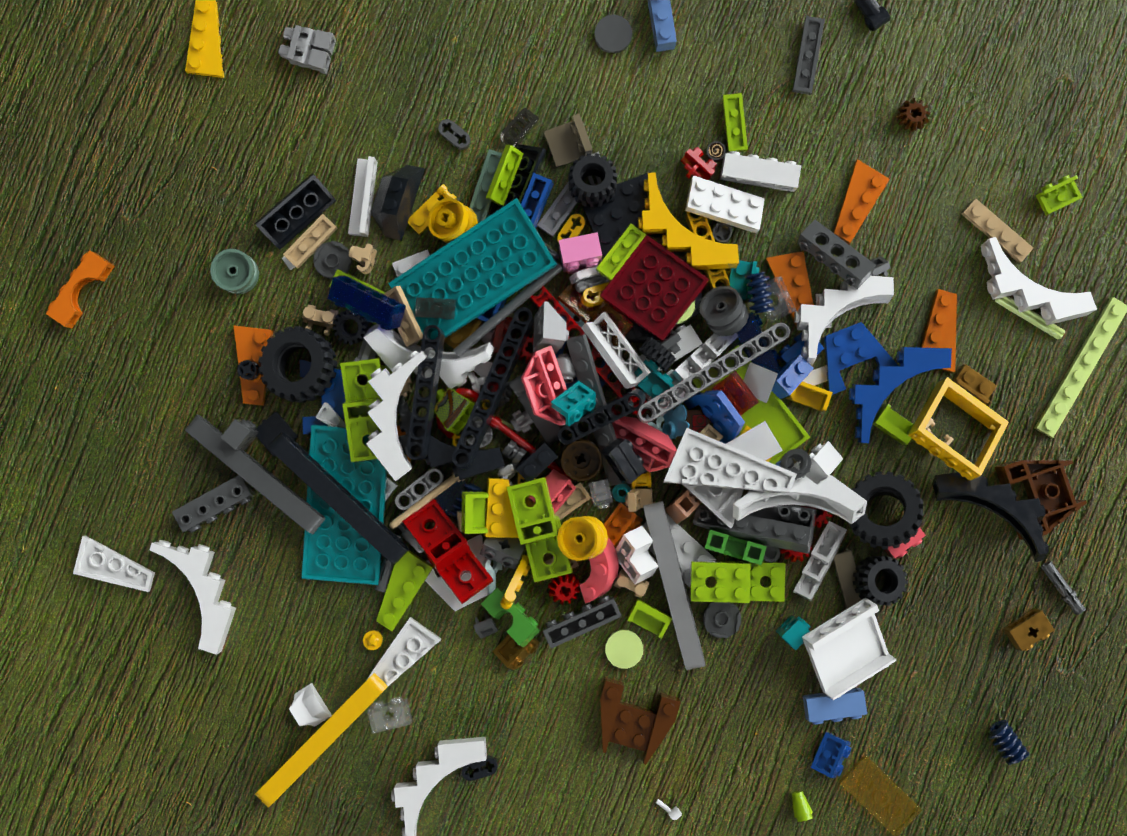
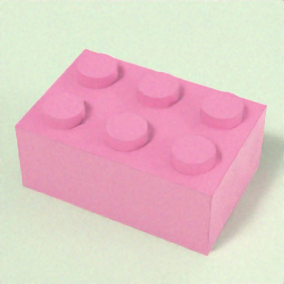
M598 232L559 240V254L563 272L574 274L579 269L592 268L601 263L602 252Z

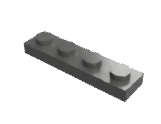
M811 16L805 17L792 92L812 94L825 19Z

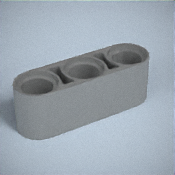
M438 468L427 471L396 496V506L402 510L409 509L444 481L445 475L443 471ZM434 471L440 474V480L437 483L430 479ZM419 483L425 487L423 494H418L415 490L416 485ZM403 495L410 499L408 506H403L400 502Z

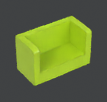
M884 404L875 416L873 425L900 444L908 445L912 439L908 434L914 424L892 410L891 405Z
M462 492L461 531L463 533H488V529L485 527V502L489 496L488 493Z
M637 598L626 619L630 623L633 622L662 639L672 617Z

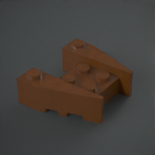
M1017 460L995 466L1000 485H1011L1022 481L1028 499L1039 498L1041 505L1045 508V516L1040 523L1043 528L1042 536L1050 533L1055 526L1064 522L1074 511H1078L1087 503L1086 500H1075L1064 466L1073 464V460ZM1017 532L1019 540H1024L1022 536Z
M605 677L600 692L603 753H606L608 743L613 742L644 751L642 761L646 765L675 723L681 701L678 697L660 693L655 711L621 702L624 683Z

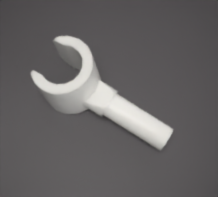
M659 799L656 801V804L662 807L672 820H677L682 816L677 806L670 809Z

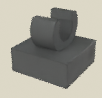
M881 256L871 260L876 265L871 276H878V274L882 273L883 276L887 277V270L891 269L889 262Z
M673 330L663 342L659 339L657 340L663 347L667 348V350L669 349L674 354L681 350L677 344L681 338Z
M487 613L484 614V621L480 622L476 617V624L473 625L475 632L481 639L498 631L495 622Z

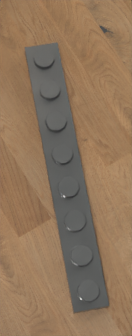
M583 334L568 338L567 346L577 379L596 392V406L594 407L596 409L606 404L587 336ZM598 413V418L605 420V416L602 413ZM610 423L593 433L598 450L601 453L608 484L613 486L624 483H621L602 454V450L617 439L613 424Z

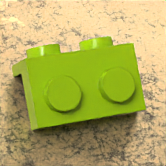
M1067 175L1059 179V184L1055 186L1050 183L1040 188L1042 192L1037 194L1036 197L1045 215L1083 198L1075 183V180L1078 179L1077 175L1071 178Z

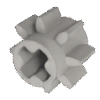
M519 409L512 414L514 418L510 422L517 433L521 430L523 433H526L532 429L530 424L534 422L527 411L521 412Z

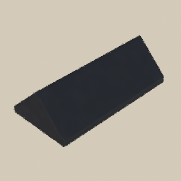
M518 145L517 149L524 154L504 206L516 198L520 204L522 203L533 173L539 174L546 157V149ZM494 203L490 214L492 215L504 206Z
M312 173L254 224L280 250L337 200Z

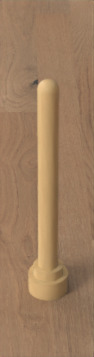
M452 472V476L390 522V528H397L403 523V520L432 501L456 481L464 480H459V476L455 477L454 472Z

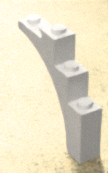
M996 237L989 238L981 245V252L987 262L988 272L992 276L986 282L987 290L991 294L992 300L1013 295L1014 303L1018 307L1019 313L1040 308L1041 316L1045 320L1046 325L1087 316L1097 310L1091 292L1062 293L1047 289L1027 278L1009 261Z
M870 276L858 289L848 285L844 280L841 281L840 290L824 289L822 295L818 296L817 305L801 304L799 310L795 311L794 322L797 323V330H802V341H805V347L802 348L801 353L802 357L813 366L817 357L818 343L823 331L835 318L844 312L862 305L889 303L894 295L893 277Z
M384 320L371 327L363 337L390 370L398 363L404 365L408 362L407 357L414 351L421 352V346L416 344L406 347L401 335L396 333ZM488 342L478 348L467 350L460 357L455 352H443L439 376L449 388L461 387L466 383L469 372L473 371L479 363L482 362L484 364L491 359L494 347ZM434 350L428 352V359H432L435 356ZM418 366L413 370L416 375L418 372ZM428 369L425 372V378H430L432 376V369Z
M414 351L407 357L408 362L404 365L398 363L391 369L392 374L386 368L382 371L380 368L370 375L372 379L368 381L382 401L380 402L377 399L369 405L371 409L367 413L381 432L376 430L368 436L370 440L366 444L395 481L413 467L404 454L399 441L396 425L397 406L406 380L413 370L427 357L423 351L419 353Z
M829 475L824 480H820L817 484L805 476L804 478L801 477L794 480L789 493L749 490L745 496L738 498L734 502L732 517L739 521L750 513L763 508L778 505H801L825 510L853 524L865 514L867 501L832 475Z
M165 540L152 543L150 551L165 557L175 564L187 577L195 590L202 616V630L198 649L216 655L222 652L236 608L232 607L230 602L223 600L218 602L225 580L221 579L219 574L212 572L208 574L215 552L210 551V547L201 544L191 547L190 552H188L189 548L183 546L176 548L170 546L171 543Z
M485 737L440 740L438 747H435V758L439 760L418 762L416 768H413V778L417 781L396 783L391 791L392 802L395 801L396 808L403 807L401 808V820H404L405 828H402V836H417V821L421 806L432 788L440 780L460 767L470 763L486 761Z

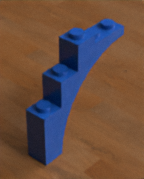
M900 347V351L897 352V362L900 363V366H876V370H873V381H876V385L852 384V388L849 389V400H852V404H859V408H856V419H859V426L855 428V438H858V442L869 443L871 427L876 413L883 401L896 387L919 373L933 369L951 368L952 348Z

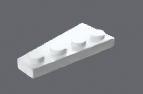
M82 536L73 574L149 592L155 572L87 536Z
M410 617L369 677L375 673L389 686L441 641V638Z

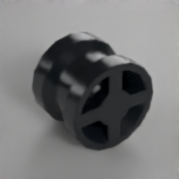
M244 360L238 365L237 372L243 379L254 380L259 376V365L256 362Z

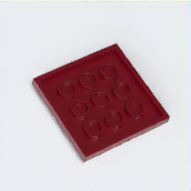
M646 235L600 294V297L663 342L707 285L709 279Z

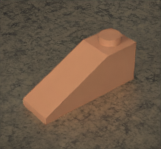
M686 488L665 510L674 522L678 524L686 519L702 502Z

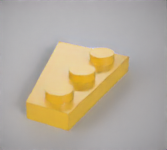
M488 478L487 493L489 496L486 498L485 527L488 529V533H484L485 537L519 538L507 487L510 486L508 479Z

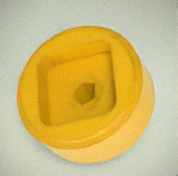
M370 630L363 637V644L369 650H376L383 643L382 634L377 630Z

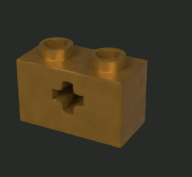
M1034 608L1003 628L1016 649L1027 651L1033 648L1034 643L1047 639L1050 633L1054 631V628L1043 611Z

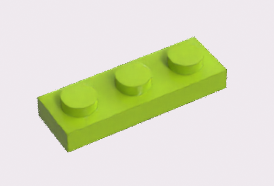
M742 93L723 95L722 101L728 153L730 151L745 152L748 150Z
M512 145L505 146L486 195L487 199L499 206H504L524 154Z
M630 224L598 265L596 271L611 281L646 234L633 224Z

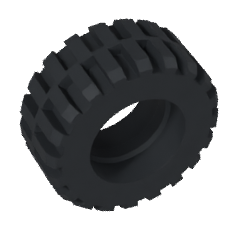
M299 326L294 328L286 327L284 332L281 330L275 332V337H269L267 346L262 347L263 355L262 357L259 356L258 360L261 363V367H258L259 374L263 375L261 380L263 384L267 385V389L270 392L275 393L280 398L299 403H306L307 400H316V395L322 396L325 394L324 389L326 387L330 388L332 385L331 379L336 377L334 368H337V361L333 360V358H336V354L331 349L332 345L324 337L308 328L305 329ZM297 349H308L311 355L309 372L301 380L290 382L285 373V364L288 357Z
M880 471L875 472V476L872 477L870 474L864 476L865 480H859L855 483L856 487L851 490L864 498L867 503L876 496H892L902 503L904 514L902 519L896 524L880 526L868 519L865 510L863 516L853 524L849 523L855 536L860 537V541L870 543V547L873 548L881 546L882 549H888L890 546L898 548L901 543H908L911 537H915L922 523L923 500L920 498L919 490L914 488V484L910 480L905 481L904 476L900 474L897 477L893 476V472L887 471V475H882Z

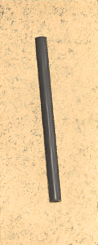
M558 264L533 281L453 349L457 356L460 357L563 270L562 267Z

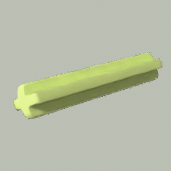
M1009 296L995 299L996 303L1054 338L1061 339L1065 334V330L1055 324L1046 325L1042 316L1032 310L1019 313L1014 299Z

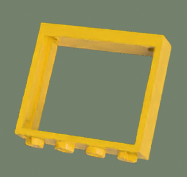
M946 377L936 384L908 436L915 440L917 444L929 450L932 455L944 461L948 467L955 469L962 477H966L971 481L982 475L1009 422ZM943 396L992 431L975 464L968 461L925 429Z

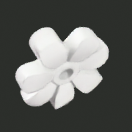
M469 372L468 377L470 378L472 389L480 394V385L484 384L486 377L477 378L474 372Z

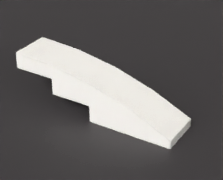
M737 333L729 336L711 335L672 374L680 382L708 366L739 335Z
M829 521L811 552V557L793 590L794 593L812 601L847 529Z

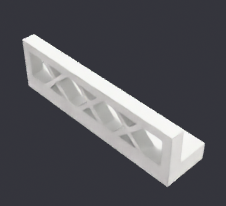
M369 156L368 160H357L349 235L368 237L378 164L375 157Z
M603 312L594 322L585 323L581 327L625 389L637 386L651 373L607 312ZM603 320L607 323V331H603L598 325ZM612 335H616L619 339L618 346L612 344ZM623 350H627L630 354L629 361H625L622 358ZM634 365L639 366L643 372L638 377L633 373Z

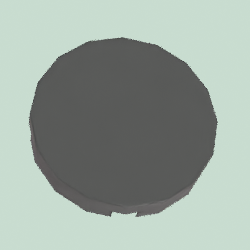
M605 16L596 25L594 32L595 42L606 53L616 54L624 51L629 46L632 38V29L629 22L622 16Z
M329 241L317 248L313 262L319 274L324 278L332 280L337 269L348 273L351 268L352 257H349V250L342 243Z
M711 602L704 610L703 624L712 636L728 638L739 630L741 614L733 603Z

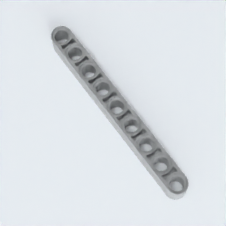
M785 323L775 324L651 399L639 408L637 412L638 419L642 423H649L782 343L790 334L789 327ZM775 329H781L784 336L778 337L775 334ZM765 339L767 347H761L758 340ZM742 349H748L751 352V356L749 358L744 357ZM726 359H732L734 361L733 368H729L726 366ZM709 369H716L718 376L716 378L710 377L708 374ZM692 379H699L701 387H693ZM682 389L685 392L684 398H678L675 395V390ZM666 399L668 407L661 408L658 405V400ZM649 409L652 416L648 419L643 418L641 411Z
M661 501L644 505L647 525L653 540L652 544L686 671L705 667V659L664 503Z

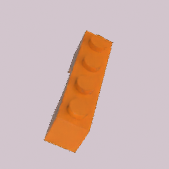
M89 250L88 253L82 256L78 268L71 272L67 284L60 288L56 300L49 304L46 314L64 327L72 329L83 314L78 304V295L82 287L91 281L105 282L115 266L97 253Z

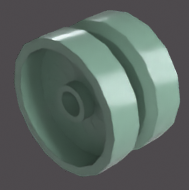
M223 250L211 262L210 272L213 281L217 286L232 294L240 295L247 293L258 282L259 270L256 262L240 250Z

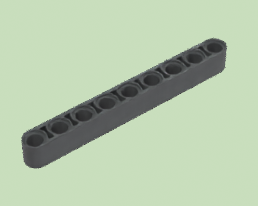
M196 414L185 428L188 434L307 532L314 534L323 523L325 517L244 450H235L220 437L223 433L205 418Z

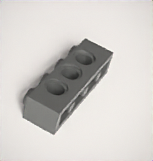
M814 220L800 234L797 244L801 249L806 252L808 251L818 262L829 267L834 274L842 277L848 285L858 289L872 275L876 265L817 220Z

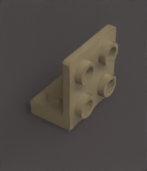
M580 113L572 116L571 122L544 131L556 167L579 160V157L582 155L586 157L587 154H592L593 149Z

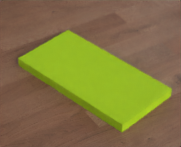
M742 350V355L748 358V356ZM732 359L725 360V364L727 367H734V361ZM749 362L702 390L701 393L714 390L723 391L745 421L740 433L746 425L752 429L765 421L783 450L770 459L769 462L775 465L782 459L785 453L796 449L808 440L810 436L783 401L772 391L767 403L739 391L750 364ZM711 368L708 370L710 377L716 378L718 376L716 369ZM699 379L692 380L697 388L701 387Z

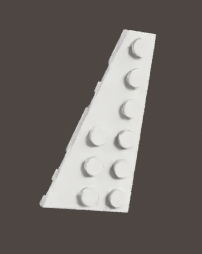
M686 428L664 482L789 493L797 474Z

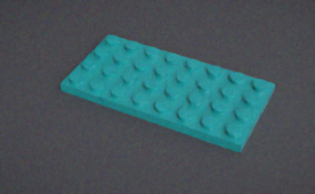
M516 198L388 284L391 289L395 286H401L422 334L427 326L436 325L444 331L446 338L558 264ZM435 330L431 333V340L437 338L438 331Z
M311 425L309 455L384 524L387 470L378 459L351 462L346 427ZM369 435L363 437L365 444L370 440L368 438ZM307 486V503L321 513L325 520L314 534L305 530L302 579L379 585L381 553L317 493Z

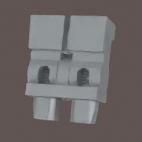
M298 25L295 28L285 27L283 37L291 41L290 47L281 44L278 54L288 59L290 64L310 68L327 75L331 61L330 56L333 54L336 43L334 34Z

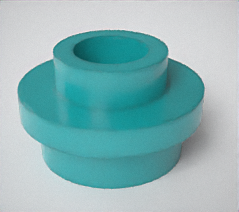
M627 484L616 485L612 491L614 499L618 502H625L626 495L631 491V488ZM624 489L626 491V494L623 497L619 496L618 494L619 490Z

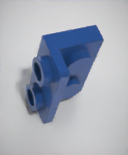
M825 732L811 768L830 778L840 776L844 768L842 762L844 758H848L851 752V747H849L851 742Z

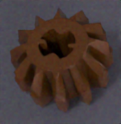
M912 98L910 102L906 100L903 106L898 108L900 113L897 114L896 118L902 119L899 125L904 124V130L911 128V131L915 132L917 128L919 130L923 129L924 124L929 122L927 117L930 116L931 112L925 111L928 105L923 106V100H919L917 103L916 99Z

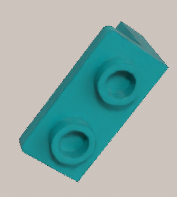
M739 260L737 268H731L730 287L737 290L743 301H748V299L753 297V295L747 294L752 288L746 287V284L751 281L744 277L759 273L756 261L746 262Z
M646 359L643 363L651 373L637 386L653 399L673 387V379L666 373L662 375L657 370L659 367L652 360L649 362ZM639 367L634 372L636 377L643 373Z
M578 381L552 400L551 407L565 416L566 425L570 426L574 422L579 421L587 412L594 409L596 406V392Z

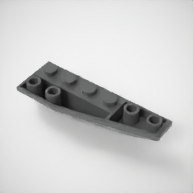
M699 505L695 512L693 525L750 542L809 554L814 534L816 509L796 505H778L763 508L750 513L739 521L735 519L733 527L730 529L705 505Z

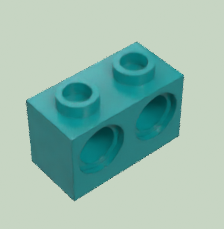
M791 615L776 632L789 646L797 650L804 643L802 636L810 632L808 630L810 626L799 616L795 618Z

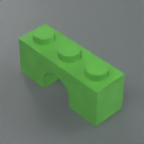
M709 530L704 549L757 565H762L767 546L738 539L713 530Z
M497 587L481 605L493 618L498 620L504 614L511 613L513 624L506 632L519 646L525 647L540 632L537 627L538 622L532 616L528 618L524 613L526 610L518 602L516 604L513 602L510 609H503L500 603L506 589L502 590Z

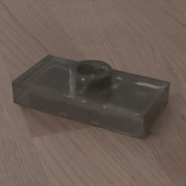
M416 297L415 317L454 320L456 300Z

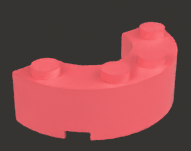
M609 538L603 552L597 557L589 559L591 565L590 576L586 582L580 585L585 604L607 593L612 588L615 578H617L619 561L615 547Z

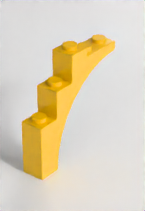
M656 172L648 173L647 179L644 180V191L648 192V198H645L646 211H642L641 217H638V229H642V232L646 235L665 234L662 235V246L666 247L670 252H689L686 253V263L696 270L737 268L739 264L738 244H723L710 241L692 233L681 225L663 202L657 185Z

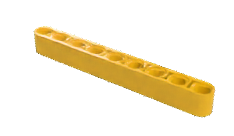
M373 673L255 795L269 808L388 686Z

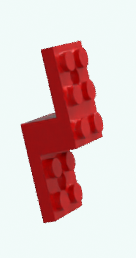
M435 499L402 521L424 550L430 563L461 604L493 582V578L470 550L467 540ZM427 522H434L435 526L428 530L425 529V524ZM464 573L471 574V578L468 581L461 580V576Z

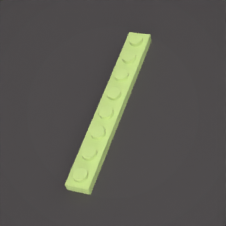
M1114 297L1109 299L1034 427L1036 430L1050 438H1054L1127 313L1126 304Z

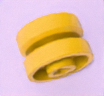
M444 198L438 201L432 207L428 216L430 232L433 236L446 243H450L478 224L474 211L454 198Z
M592 516L574 517L566 520L559 528L557 535L558 546L562 554L568 559L575 561L597 557L606 548L608 540L605 526L600 520Z

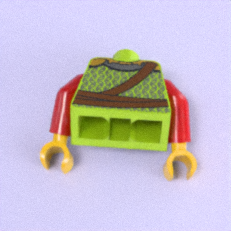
M449 388L447 391L439 389L436 398L439 400L434 408L437 427L449 439H453L452 442L455 447L458 444L457 438L460 439L461 437L459 433L465 427L479 396L477 392L467 388H457L456 390ZM485 403L482 405L483 409H489L485 406Z

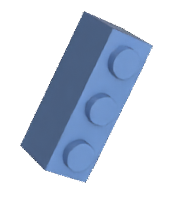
M647 0L656 52L675 49L677 40L670 0Z
M853 688L835 700H832L825 693L803 695L805 717L815 725L824 723V720L839 722L846 717L859 719L862 718V715H867L865 694L860 688Z

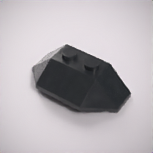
M405 165L382 176L371 214L386 238L402 241L423 177L424 168Z

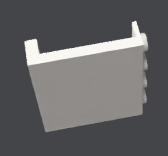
M864 598L802 636L821 689L832 700L841 697L852 688L857 687L860 683L873 677L876 673L896 661V658L887 651L875 613L879 612L878 606L867 598Z

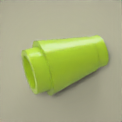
M803 791L792 793L794 818H797V822L812 819L813 811Z

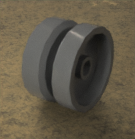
M720 286L709 291L701 300L700 313L714 334L718 336L733 335L740 331L747 323L749 312L736 289L730 286Z

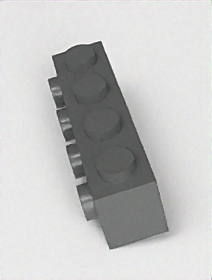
M238 475L172 511V514L182 532L189 531L193 533L201 528L200 525L204 522L209 524L218 519L217 515L221 513L225 515L235 510V505L239 503L244 505L250 502L255 492L251 485Z
M606 595L598 599L599 603L586 604L580 607L581 611L575 614L571 611L563 615L564 619L557 622L556 619L545 623L546 627L543 628V633L550 648H554L622 617L614 597L609 598Z

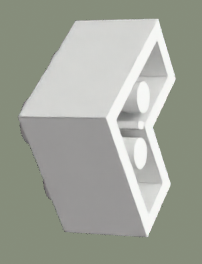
M829 441L823 445L819 443L809 453L812 465L810 472L805 476L816 484L820 480L829 477L843 460V457ZM796 462L793 467L800 470L799 464L801 462Z
M643 526L624 534L615 549L619 564L635 585L653 576L658 568L656 560L647 551L653 540Z

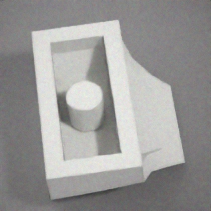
M312 683L294 694V700L289 707L299 726L311 725L315 727L332 716Z

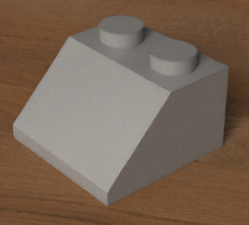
M544 301L534 316L533 352L552 345L553 351L556 354L559 349H562L563 344L568 341L569 331L566 330L565 320L549 302Z

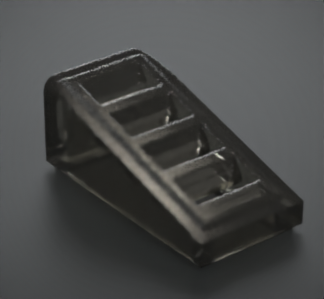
M524 107L503 129L500 134V140L506 145H512L517 148L539 121V118ZM522 117H526L531 122L528 123Z

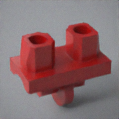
M699 147L693 150L689 149L681 159V162L688 171L686 175L688 179L694 175L709 180L715 173L717 163L712 159L704 162L701 159L704 153Z

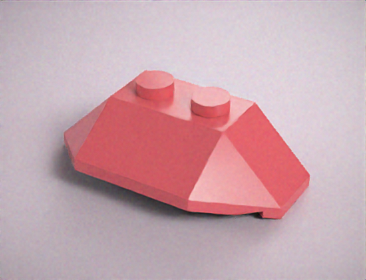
M552 345L533 353L521 379L534 415L563 426L566 424L565 416L551 407V401L566 391L567 388Z
M624 416L612 422L616 438L628 439L633 444L634 448L632 450L644 461L643 466L647 471L654 472L670 467L677 449L669 435L633 417Z

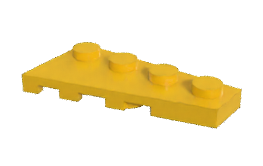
M196 0L185 72L188 74L224 78L216 0Z

